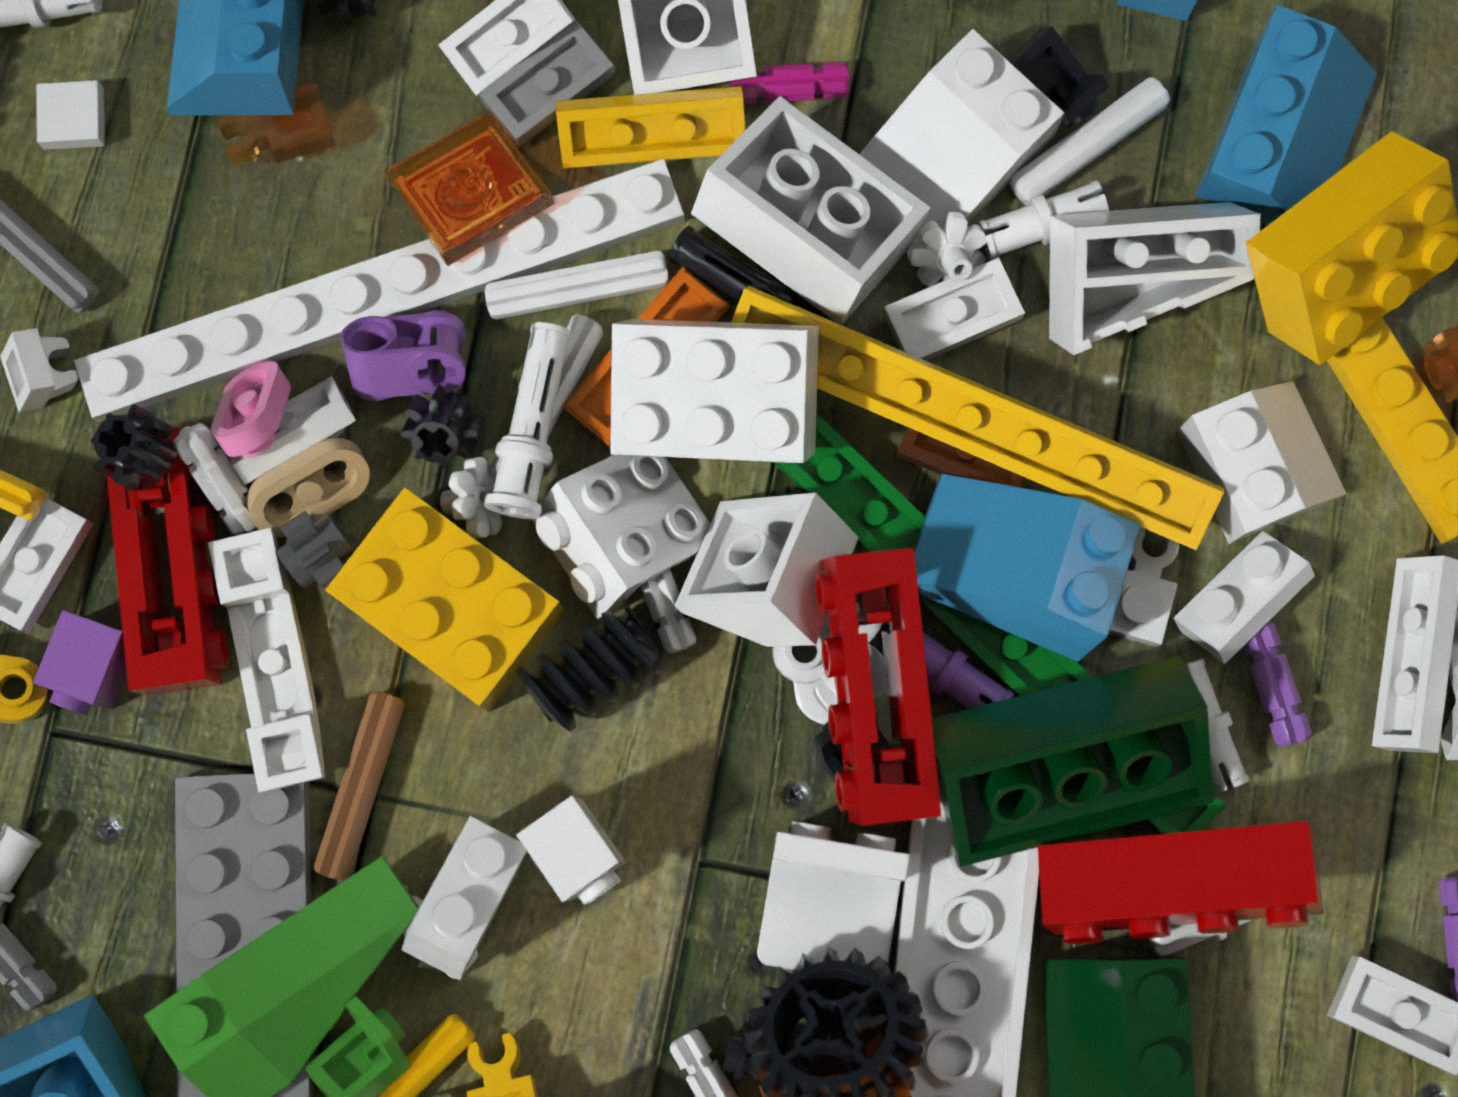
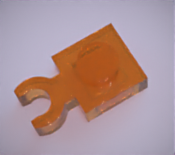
M316 82L295 89L293 115H256L253 117L248 115H225L217 120L225 140L236 136H245L240 143L224 147L228 159L234 167H242L253 163L259 158L262 151L271 149L276 163H280L336 146Z

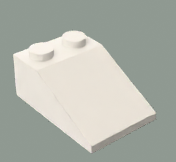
M972 29L927 73L859 155L931 207L920 229L930 221H935L943 229L944 217L949 212L962 213L969 224L1010 183L1013 174L1029 164L1054 139L1064 112L981 35ZM919 231L912 243L924 242Z

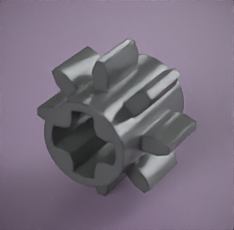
M304 510L280 528L287 540L286 544L276 550V553L287 571L301 587L306 589L317 581L322 588L324 586L327 588L345 565L347 558L357 548L344 528L329 512L319 520H316L312 514L309 515Z

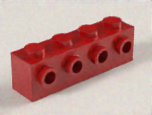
M1309 821L1037 846L1043 925L1056 935L1063 934L1064 943L1088 944L1101 942L1104 940L1103 931L1129 929L1131 938H1162L1171 935L1170 926L1197 924L1199 933H1229L1239 930V920L1265 918L1266 925L1269 928H1296L1309 924L1308 915L1324 914L1315 834Z

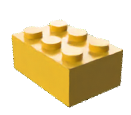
M1390 131L1245 242L1268 333L1321 366L1342 348L1351 345L1360 334L1383 316L1402 305L1410 295L1438 273L1447 270L1458 259V218L1449 160Z
M405 487L325 589L326 592L488 712L491 711L518 675L516 670L525 666L566 612L558 600Z

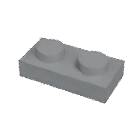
M575 20L481 91L479 95L485 107L520 148L557 120L556 101L584 99L616 75L613 63L579 22Z

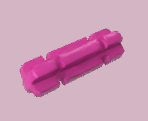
M843 61L822 62V68L815 69L813 63L764 66V72H756L757 77L729 81V87L742 86L744 104H755L756 98L765 97L766 103L774 102L779 96L786 101L814 100V94H823V99L845 98L848 96L850 88L849 70L847 64Z

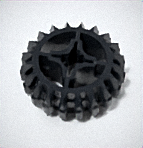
M828 946L824 955V961L814 964L813 960L802 952L800 959L801 970L793 974L791 971L779 966L777 977L781 985L778 988L760 985L759 996L764 1006L749 1009L748 1020L753 1030L745 1034V1046L749 1054L752 1055L749 1059V1068L754 1079L762 1082L761 1089L765 1097H896L893 1090L895 1087L914 1090L916 1079L910 1068L925 1066L926 1060L924 1047L920 1044L927 1041L928 1037L926 1022L920 1017L923 1008L919 996L914 994V992H909L910 987L907 978L900 971L890 974L887 962L880 955L866 964L863 953L854 947L845 961H840L837 952ZM802 1017H805L807 1021L805 1029L793 1040L796 1046L786 1054L788 1041L793 1029ZM888 1019L885 1039L877 1053L870 1060L866 1053V1047L878 1035L876 1028ZM822 1026H824L832 1036L836 1034H841L843 1040L846 1036L851 1049H849L841 1039L832 1041L830 1035H828V1037L826 1038ZM832 1074H843L837 1077H827Z

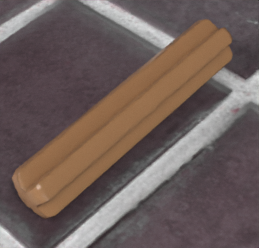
M373 691L369 695L314 864V870L320 875L336 880H346L351 874L405 707L404 701L399 697L379 691Z

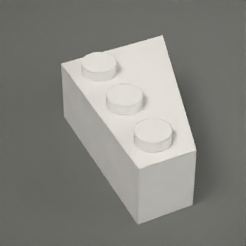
M1231 202L1050 215L1049 339L1072 355H1076L1092 348L1091 343L1124 329L1128 332L1147 325L1146 320L1179 306L1185 309L1255 279L1245 242L1260 232V214Z

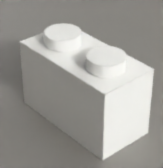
M573 795L516 835L562 902L572 901L579 897L584 905L590 904L621 882L615 870L624 865L626 861L583 799Z
M470 816L405 935L402 951L461 980L527 852L523 844Z

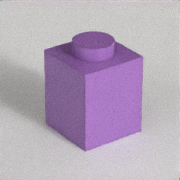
M62 610L33 683L54 691L50 703L74 712L87 715L91 704L113 709L127 674L123 632Z

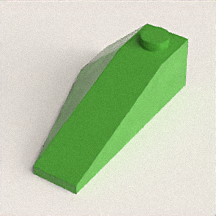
M381 856L194 979L143 1016L181 1074L207 1097H272L296 1079L308 1063L306 1061L329 1030L334 1028L345 1013V1004L355 997L370 975L374 974L411 924L419 910V906L385 856Z

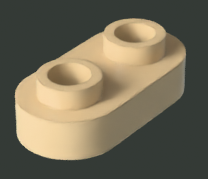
M338 437L324 439L261 475L252 483L246 496V504L252 521L258 530L271 527L276 537H286L280 528L304 510L309 515L312 514L316 520H319L328 512L331 514L360 496L366 489L370 479L369 466L360 448L352 441ZM335 461H342L338 468L329 471L324 470L326 465ZM278 493H287L283 500L269 502V499Z

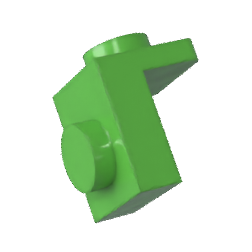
M355 996L345 1006L356 1023L304 1066L311 1080L327 1097H377L411 1067L398 1044L406 1035L396 1020L382 1006L372 1013Z

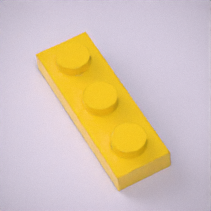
M742 86L556 101V117L563 168L649 162L661 159L674 160L721 156L745 132Z

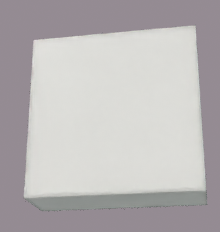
M98 80L36 84L37 143L44 150L105 146L104 87Z

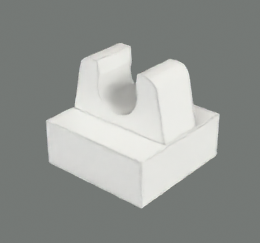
M37 328L11 333L0 358L19 413L43 409L49 399L69 392L74 388L79 379L77 370L59 372L54 370L49 364L50 359H58L66 355L70 347L67 339L63 337H40Z

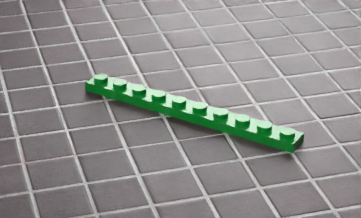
M816 413L815 454L804 463H773L804 493H817L859 537L857 544L865 552L915 548L925 516ZM919 594L920 605L1008 690L1013 691L1015 697L1092 678L1081 665L1072 659ZM1213 793V803L1144 821L1157 834L1202 831L1211 824L1227 805Z

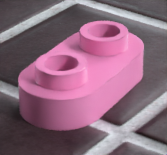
M263 361L250 366L237 374L225 387L210 432L227 456L252 458L266 451L274 443L275 433L280 426L291 390L290 382L276 362Z

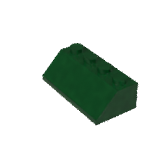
M1180 655L932 718L939 795L959 867L1037 848L1038 845H1049L1213 803L1207 704Z
M1176 956L1042 959L1048 1097H1195L1187 959Z

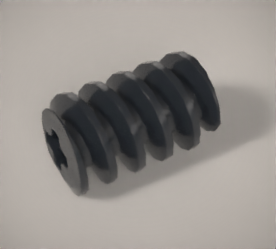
M623 599V605L627 619L624 621L609 610L601 613L605 630L603 635H600L587 624L580 627L583 648L578 649L566 639L559 641L558 645L562 662L559 664L544 653L536 656L541 675L538 678H535L521 667L516 670L528 692L550 723L555 721L571 732L576 728L573 713L575 706L590 717H593L598 713L594 696L596 692L614 703L619 700L616 685L617 678H621L633 688H637L641 685L637 669L638 664H643L655 674L662 671L658 649L625 599Z

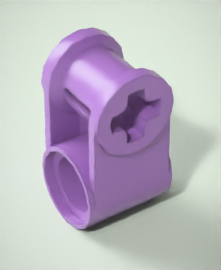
M437 310L421 314L389 317L367 316L352 321L342 330L340 340L353 392L360 398L380 401L398 396L433 394L437 385H442L446 393L454 391L460 387L465 379V363L459 354L465 345L466 329L463 322L454 314ZM433 328H437L436 345H434L431 339V330ZM439 359L443 365V375L441 377L437 376V362Z

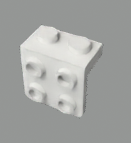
M612 455L556 482L539 503L542 506L541 517L532 519L541 542L553 551L570 577L574 592L583 602L587 603L597 620L602 618L601 613L604 611L614 612L623 604V599L626 601L644 582L696 556L710 526V522L666 457Z
M792 822L790 834L777 832L757 949L759 960L768 966H780L785 969L799 971L802 969L800 966L802 952L809 956L815 964L824 961V955L829 946L837 952L840 961H845L854 947H856L863 953L866 964L879 955L888 964L901 881H906L910 854L894 852L896 839L871 834L857 833L855 845L829 841L831 828L807 823Z

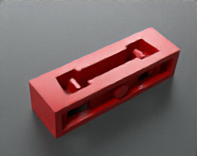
M173 427L174 430L167 437L172 443V446L173 440L179 435V431L182 429L180 427ZM178 453L177 457L173 458L169 469L162 475L160 483L141 478L140 485L136 491L114 483V479L107 476L128 690L146 696L222 685L221 668H227L229 664L226 636L223 630H216L214 605H220L214 570L209 565L207 547L208 542L215 540L214 518L209 505H203L201 488L189 471L193 464H184ZM144 501L149 503L152 509L164 507L174 605L183 610L184 622H178L176 617L164 618L154 518L145 516Z
M914 548L835 555L822 559L824 571L816 572L815 594L819 610L828 611L830 637L823 638L821 650L825 675L827 678H835L837 704L829 705L828 723L833 744H841L844 771H836L835 792L840 811H848L850 822L862 826L942 817ZM885 587H886V596H887L888 609H886ZM857 593H858L859 607H860V612H859L858 614H857L856 595H855V594H857ZM889 622L890 631L881 632L892 738L901 737L902 748L895 749L893 746L871 749V743H878L868 636L867 633L859 634V625ZM872 761L876 764L877 781H874ZM902 761L904 762V771H905V781H906V782H904V774H903Z

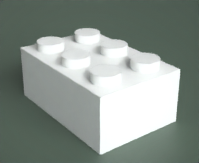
M779 96L707 169L691 214L834 322L842 325L907 252L909 245L912 244L931 207Z
M629 319L613 323L611 454L804 463L815 454L819 325Z

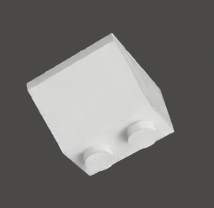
M618 0L634 95L666 92L757 77L746 0Z
M1294 381L1251 390L1193 414L1177 430L1197 476L1224 488V494L1215 511V516L1228 544L1237 542L1346 495V491Z
M817 493L720 501L674 606L683 614L766 647L816 645L828 616V611H820L817 605L815 594L816 572L824 571L822 559L835 555L852 554L859 537Z

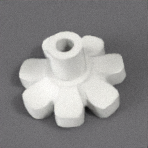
M947 213L943 220V229L935 221L928 222L919 230V234L924 242H915L909 245L907 250L908 260L912 266L920 267L917 271V277L924 285L933 286L941 277L943 281L947 279L957 282L963 281L970 276L973 268L984 264L985 256L979 248L987 243L986 236L979 225L973 224L967 227V219L962 213Z
M484 457L465 460L464 471H456L451 474L449 478L451 490L444 491L440 498L443 512L446 515H453L455 520H466L467 534L474 539L496 535L502 526L500 514L484 506L485 496L493 493L496 477L491 472V465L488 466Z

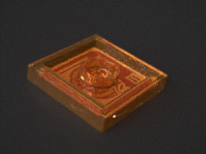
M490 110L384 171L390 186L447 267L555 204L549 188Z

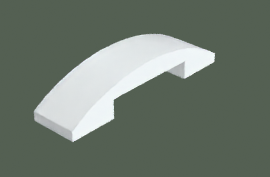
M270 527L208 542L220 604L228 610L251 728L246 729L258 793H265L325 778L320 726L308 658L286 568L276 553L279 545L274 530Z

